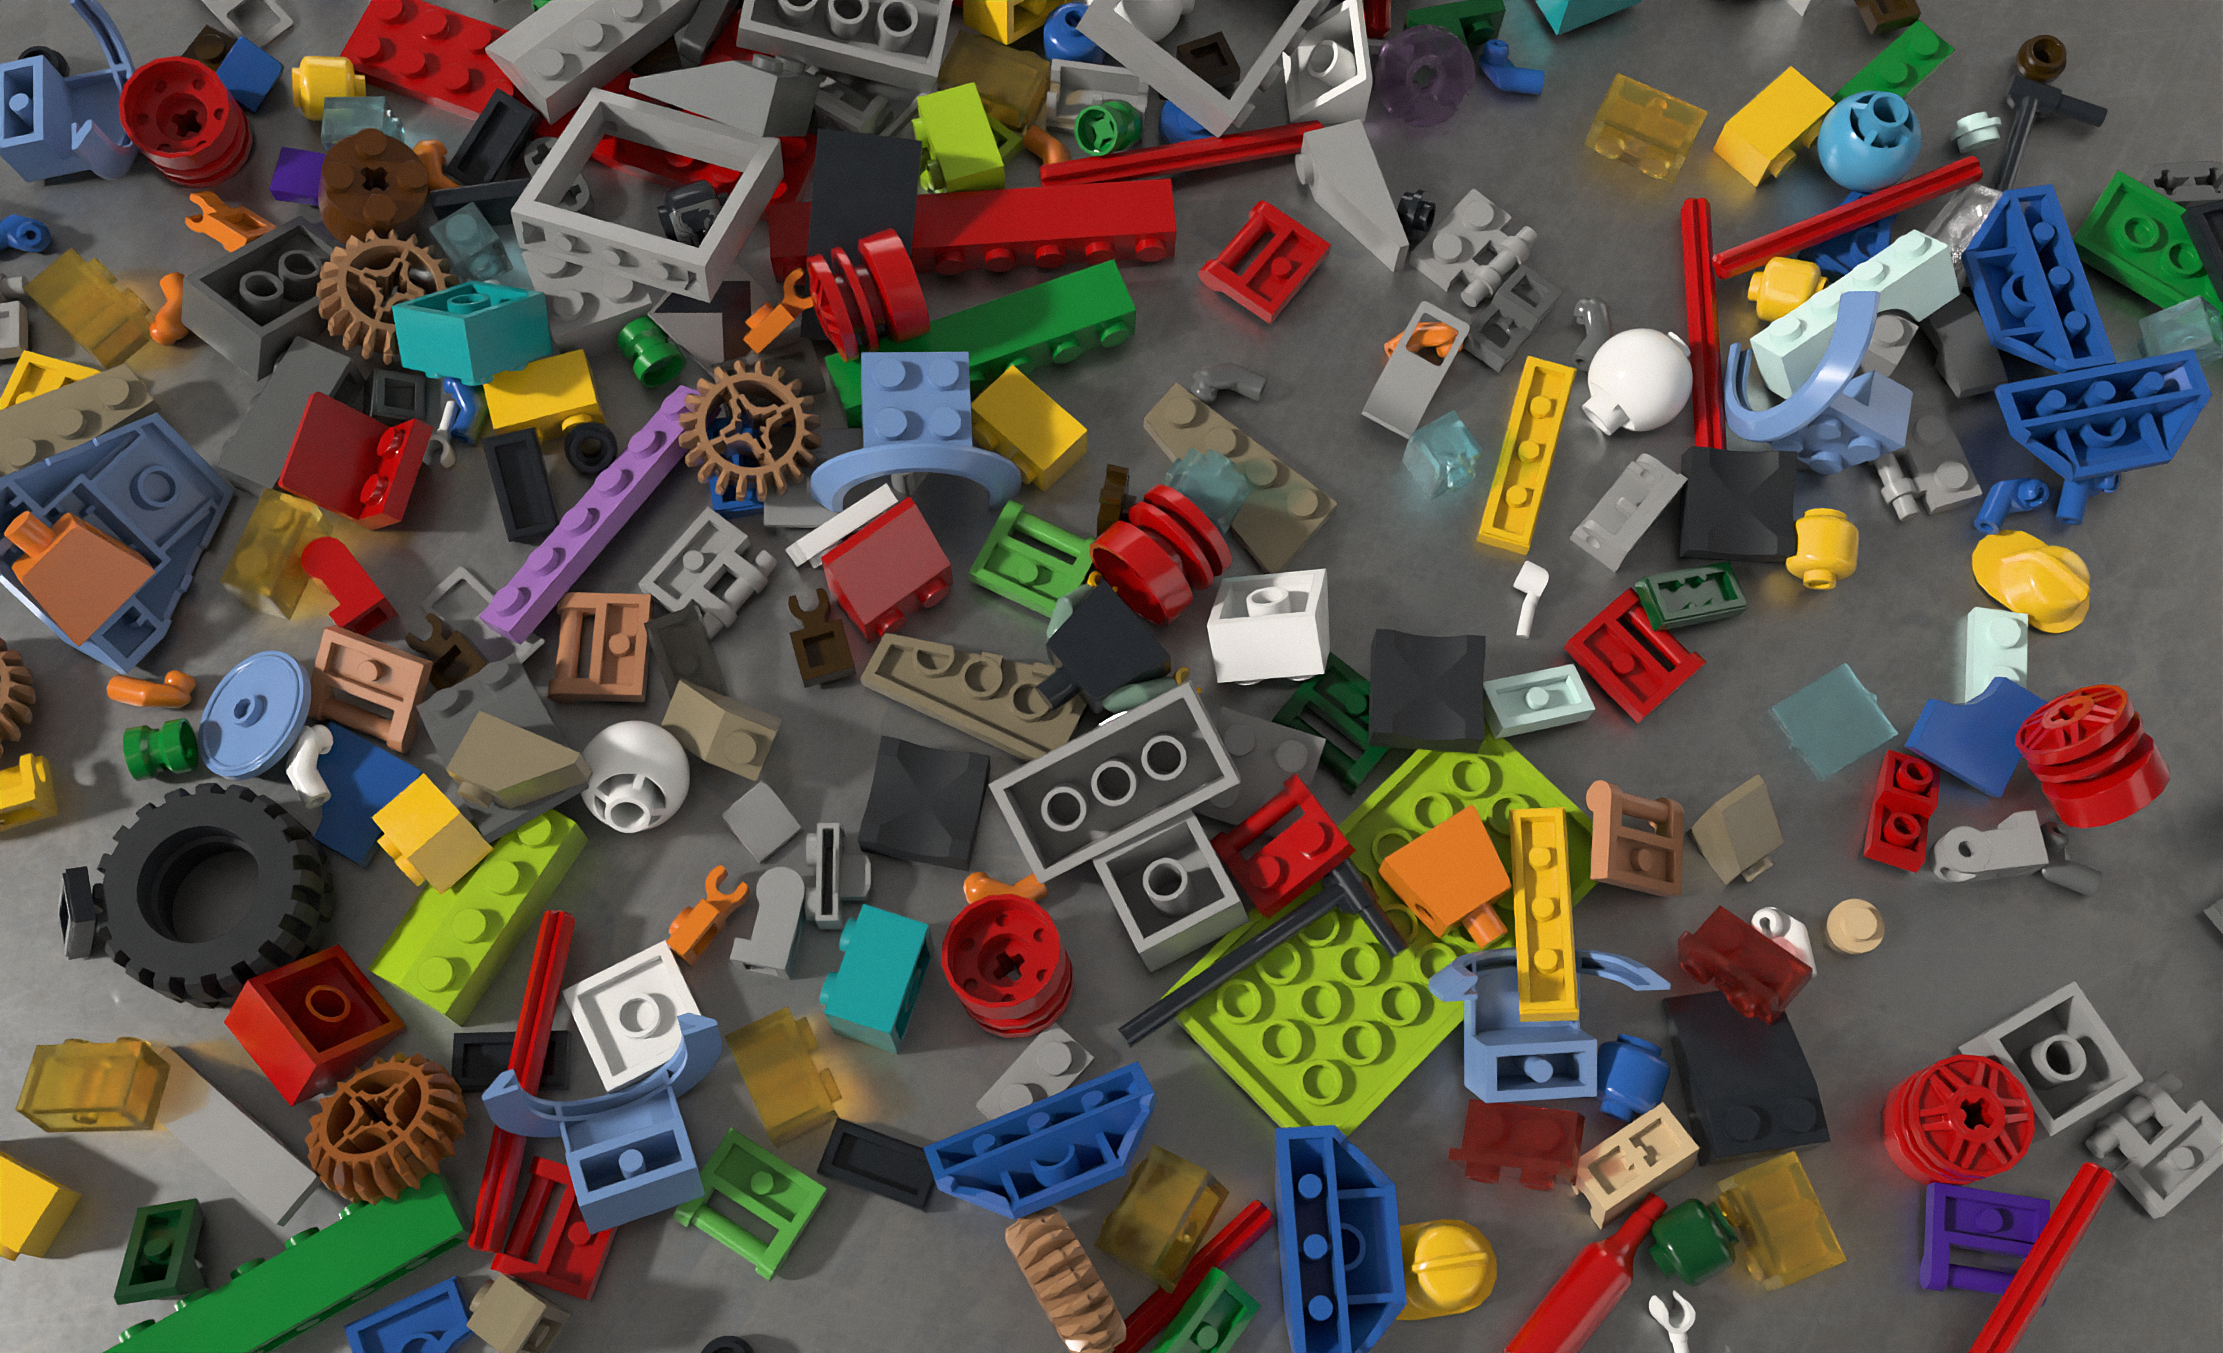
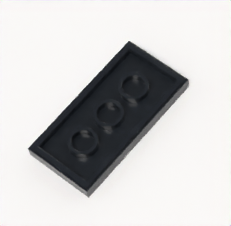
M818 128L807 257L818 253L821 254L832 274H834L835 271L831 257L832 248L841 247L848 255L853 266L860 265L858 240L892 228L901 239L911 260L922 140ZM807 264L804 297L810 296V277ZM814 306L802 311L800 337L830 340L821 327ZM883 325L876 327L878 339L888 336ZM855 334L857 343L862 344L858 334Z

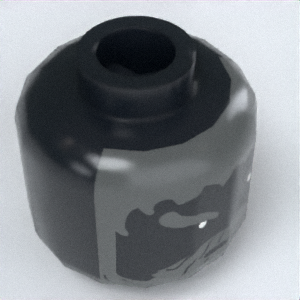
M705 179L667 190L663 196L664 205L657 207L666 238L699 248L729 198L727 192L716 193L713 185Z

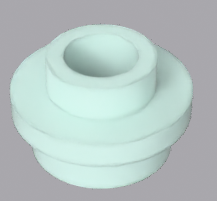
M1979 112L1957 121L1958 129L1949 135L1951 143L1958 144L1960 153H1966L1984 148L2000 140L1997 129L2002 125L1999 117L1988 118L1987 112Z

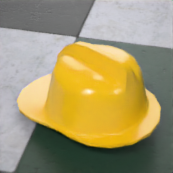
M2008 529L2001 530L1995 535H1987L1977 544L1972 554V570L1978 584L1991 597L2011 611L2028 614L2029 625L2039 631L2058 634L2071 631L2083 622L2089 610L2091 593L2089 588L2090 575L2086 564L2078 554L2066 547L2048 546L2040 539L2026 532Z
M1440 1219L1399 1226L1407 1305L1396 1317V1320L1415 1321L1463 1313L1479 1307L1491 1294L1497 1279V1259L1489 1240L1478 1228L1462 1220Z

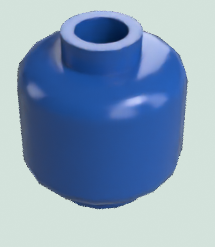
M1069 2L1056 7L1049 13L1044 23V55L1049 66L1052 65L1053 59L1101 65L1106 51L1076 29L1090 5L1082 2Z
M1618 1034L1616 1041H1607L1599 1046L1597 1050V1096L1593 1098L1602 1102L1599 1110L1600 1113L1622 1122L1632 1123L1635 1114L1644 1115L1661 1103L1670 1076L1669 1064L1664 1058L1660 1057L1662 1048L1651 1042L1626 1034Z

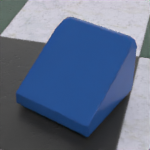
M240 36L216 74L237 103L254 114L281 78L285 67L281 62L251 41Z

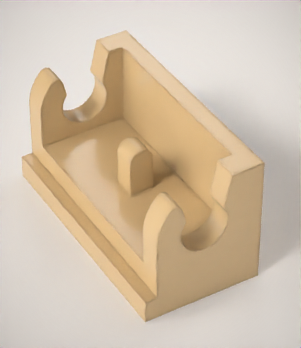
M1662 1102L1653 1110L1648 1111L1570 1163L1569 1168L1573 1172L1571 1186L1576 1195L1583 1192L1592 1206L1590 1209L1591 1218L1602 1230L1639 1205L1649 1192L1657 1193L1691 1170L1700 1148Z

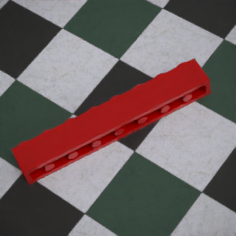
M1171 178L917 195L911 263L916 274L938 272L943 275H956L964 270L989 269L994 272H1005L1014 267L1025 266L1053 269L1071 263L1088 262L1092 265H1098L1112 259L1114 261L1139 259L1143 262H1155L1164 257H1174L1177 230ZM812 201L768 204L770 259L776 283L785 282L787 276L797 268H802L806 273ZM805 273L794 285H805Z

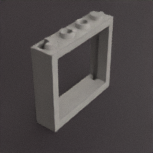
M1093 0L1076 29L1219 138L1231 123L1238 128L1241 127L1256 106L1249 100L1256 88L1263 93L1268 89L1282 69L1275 63L1282 52L1286 53L1289 57L1308 33L1301 27L1305 19L1309 15L1316 20L1330 0H1299L1229 100L1116 13L1114 9L1121 0Z
M593 87L510 211L519 248L710 303L784 177L781 142L778 138H762L715 120ZM604 134L743 172L699 248L557 207Z

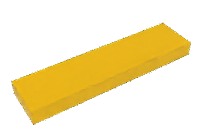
M1527 356L1476 539L1477 542L1527 555L1531 546L1577 369Z
M1565 807L1509 809L1520 1022L1579 1020Z

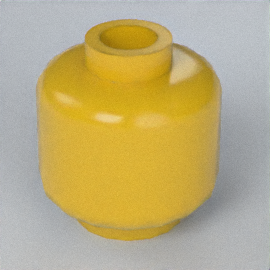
M305 56L301 60L299 68L292 67L293 108H301L303 115L308 120L347 122L354 118L356 105H366L365 75H355L354 66L348 58Z
M1773 257L1765 266L1764 272L1754 271L1750 282L1748 300L1757 302V315L1761 320L1774 322L1811 299L1815 293L1826 289L1828 278L1821 277L1820 267L1816 263L1784 257Z
M1827 508L1811 509L1805 511L1802 518L1793 522L1796 536L1795 556L1787 558L1786 568L1792 575L1803 579L1805 587L1816 590L1833 589L1836 587V581L1844 580L1854 574L1857 566L1859 530L1851 521L1846 520L1845 513Z

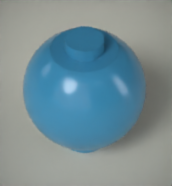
M1873 90L1858 92L1836 104L1825 117L1818 135V155L1824 170L1837 184L1857 192H1875L1896 184L1909 173L1920 153L1922 132L1915 112L1897 94Z

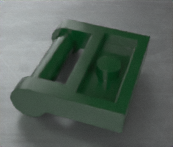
M1331 651L1328 655L1325 673L1317 674L1305 680L1271 721L1326 739L1320 761L1342 777L1341 784L1353 794L1363 785L1376 766L1392 749V747L1368 746L1370 682ZM1307 707L1365 751L1357 762L1300 718V715Z

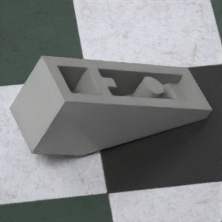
M1361 118L1305 132L1301 153L1295 157L1296 170L1301 183H1308L1314 200L1392 272L1403 270L1410 244Z

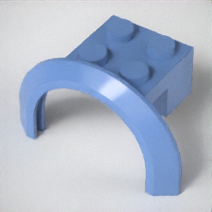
M70 0V4L95 34L106 55L110 69L63 78L43 55L0 64V156L26 182L90 169L104 179H120L130 171L140 151L121 125L118 105L124 84L136 69L118 28L97 0Z
M1848 291L1841 294L1835 329L1819 365L1800 389L1787 400L1771 409L1759 412L1752 410L1748 400L1747 382L1753 350L1749 348L1741 352V343L1736 342L1732 344L1723 383L1725 421L1728 427L1739 437L1756 443L1767 442L1776 451H1797V459L1810 465L1813 471L1826 475L1837 474L1843 469L1865 461L1878 459L1882 455L1904 448L1913 391L1876 370L1852 379L1869 347L1875 328L1881 293L1878 291Z
M861 352L864 448L841 454L821 464L811 476L812 499L831 512H843V498L854 486L880 476L908 472L945 473L978 482L988 490V495H990L989 510H1000L1010 499L1013 500L1019 496L1021 472L1016 464L999 454L972 446L968 352Z
M1516 947L1483 950L1460 956L1429 979L1428 988L1433 995L1443 1002L1464 1001V1086L1485 1103L1597 1096V1039L1580 1029V974L1612 979L1636 991L1670 989V983L1649 967L1631 958L1608 952L1575 948L1579 1020L1520 1022Z
M689 1012L677 1016L681 1030V1042L671 1059L645 1079L611 1094L577 1101L544 1100L527 1093L519 1084L514 1069L502 1072L482 1095L490 1118L503 1130L530 1137L562 1136L567 1152L565 1157L577 1201L590 1235L705 1196L698 1167L676 1099L697 1085L712 1070L719 1059L722 1042L715 1019Z

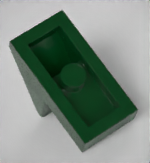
M1464 0L1407 11L1400 39L1401 43L1413 44V54L1455 77H1463L1469 55L1467 44L1477 46L1498 38L1506 11L1503 0Z
M197 1198L137 1209L114 1293L117 1305L185 1295L206 1288V1284L194 1260L204 1216Z

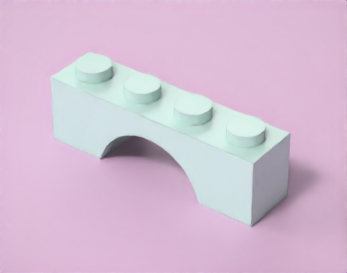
M1914 229L1908 234L1899 237L1883 251L1868 261L1857 265L1850 273L1826 289L1815 293L1811 299L1784 317L1775 320L1769 327L1752 337L1750 342L1764 387L1787 400L1808 380L1819 365L1831 341L1841 294L1848 291H1878L1881 294L1877 313L1895 309L1918 322L1960 295L1949 245Z

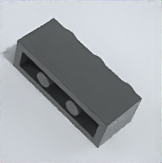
M295 337L289 349L283 351L277 358L273 374L263 391L255 395L247 409V417L235 436L230 437L222 447L220 460L216 466L235 488L284 509H290L297 495L280 488L278 480L309 396L319 391L351 407L366 381L352 358L302 337Z

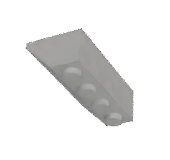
M551 0L487 46L485 51L546 121L552 125L582 103L593 87L601 89L689 24L701 0Z

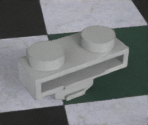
M817 823V833H808L806 837V861L808 867H816V887H806L805 915L807 921H816L819 929H843V901L867 900L872 890V866L867 855L844 854L843 838L845 837V830L842 823Z

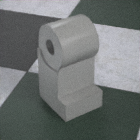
M2036 810L2013 813L1997 825V830L1980 832L1968 826L1953 828L1932 845L1930 849L1929 864L1932 871L1940 879L1948 883H1965L2033 875L2049 864Z
M774 867L767 870L760 877L756 885V896L760 906L751 940L735 937L730 960L737 970L791 980L806 921V886L802 877L795 870L788 867Z

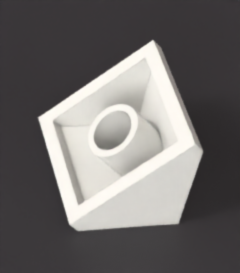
M1345 0L1320 15L1316 20L1313 19L1302 26L1308 33L1290 57L1282 52L1289 118L1293 124L1318 120L1322 124L1345 123L1360 118L1362 122L1365 121L1373 80L1362 0Z

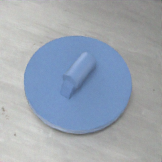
M281 651L260 652L236 665L218 684L204 709L198 735L200 755L205 765L212 772L230 780L250 779L274 766L292 747L305 724L311 703L310 678L300 661Z

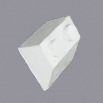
M1326 569L1222 578L1207 623L1218 683L1235 682L1239 685H1251L1263 679L1281 677L1301 681L1310 679L1317 674L1325 673L1330 651Z

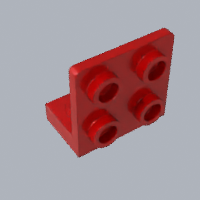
M317 391L309 396L278 480V486L371 531L401 522L434 427L417 418L389 427Z

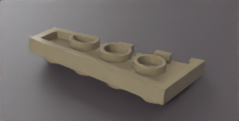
M127 363L2 409L0 410V477L152 415L161 410V408Z
M1177 382L1144 417L1143 427L1181 474L1189 477L1200 491L1202 500L1212 512L1216 511L1232 530L1231 535L1244 551L1248 550L1261 566L1260 571L1263 574L1282 573L1336 511L1338 503Z
M891 633L884 634L861 676L863 686L1027 762L1071 741L1089 708L1079 695L1075 696L1056 712L1048 707L1035 687L1057 670L1053 665L1034 662V665L1004 660L1002 655L982 652L981 655L954 650L951 645Z

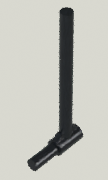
M2013 74L2006 87L2003 100H2006L2011 109L2017 112L1983 222L2003 192L2015 188L2036 117L2042 118L2052 115L2054 112L2100 127L2105 120L2108 109L2062 94V89ZM1966 274L1961 292L1965 293L1967 297L1974 298Z
M1348 857L1323 877L1321 886L1324 890L1117 1030L1129 1048L1133 1047L1336 908L1341 913L1354 916L1360 915L1391 959L1402 954L1410 946L1378 904L1379 896L1351 858Z

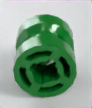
M1122 100L1086 107L1079 113L1074 127L1075 138L1080 148L1093 156H1102L1129 149L1138 141L1142 129L1141 119L1137 110L1130 103Z
M643 316L627 324L618 334L616 344L624 357L634 362L633 371L642 386L653 388L664 385L676 378L684 369L686 359L676 344L669 343V335L649 316Z
M186 718L165 721L161 729H152L147 725L127 728L124 732L123 751L130 774L136 781L157 778L161 771L170 769L175 774L195 771L198 767L197 740L194 730Z

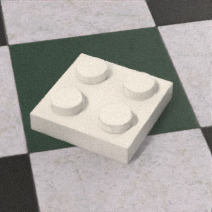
M886 483L793 543L785 551L796 567L808 560L815 569L822 564V556L843 543L841 538L851 532L853 534L857 533L886 513V509L897 503L898 500Z
M666 940L562 991L609 1094L645 1079L671 1059L681 1042V1030L677 1016L688 1012L702 1016Z

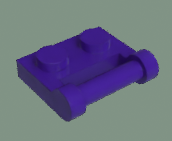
M1937 1182L1928 1184L1926 1189L1924 1256L1921 1260L1919 1272L1922 1288L1942 1292L1946 1287L2003 1295L2016 1274L1949 1263L1950 1247L2022 1258L2023 1263L2050 1219V1200Z

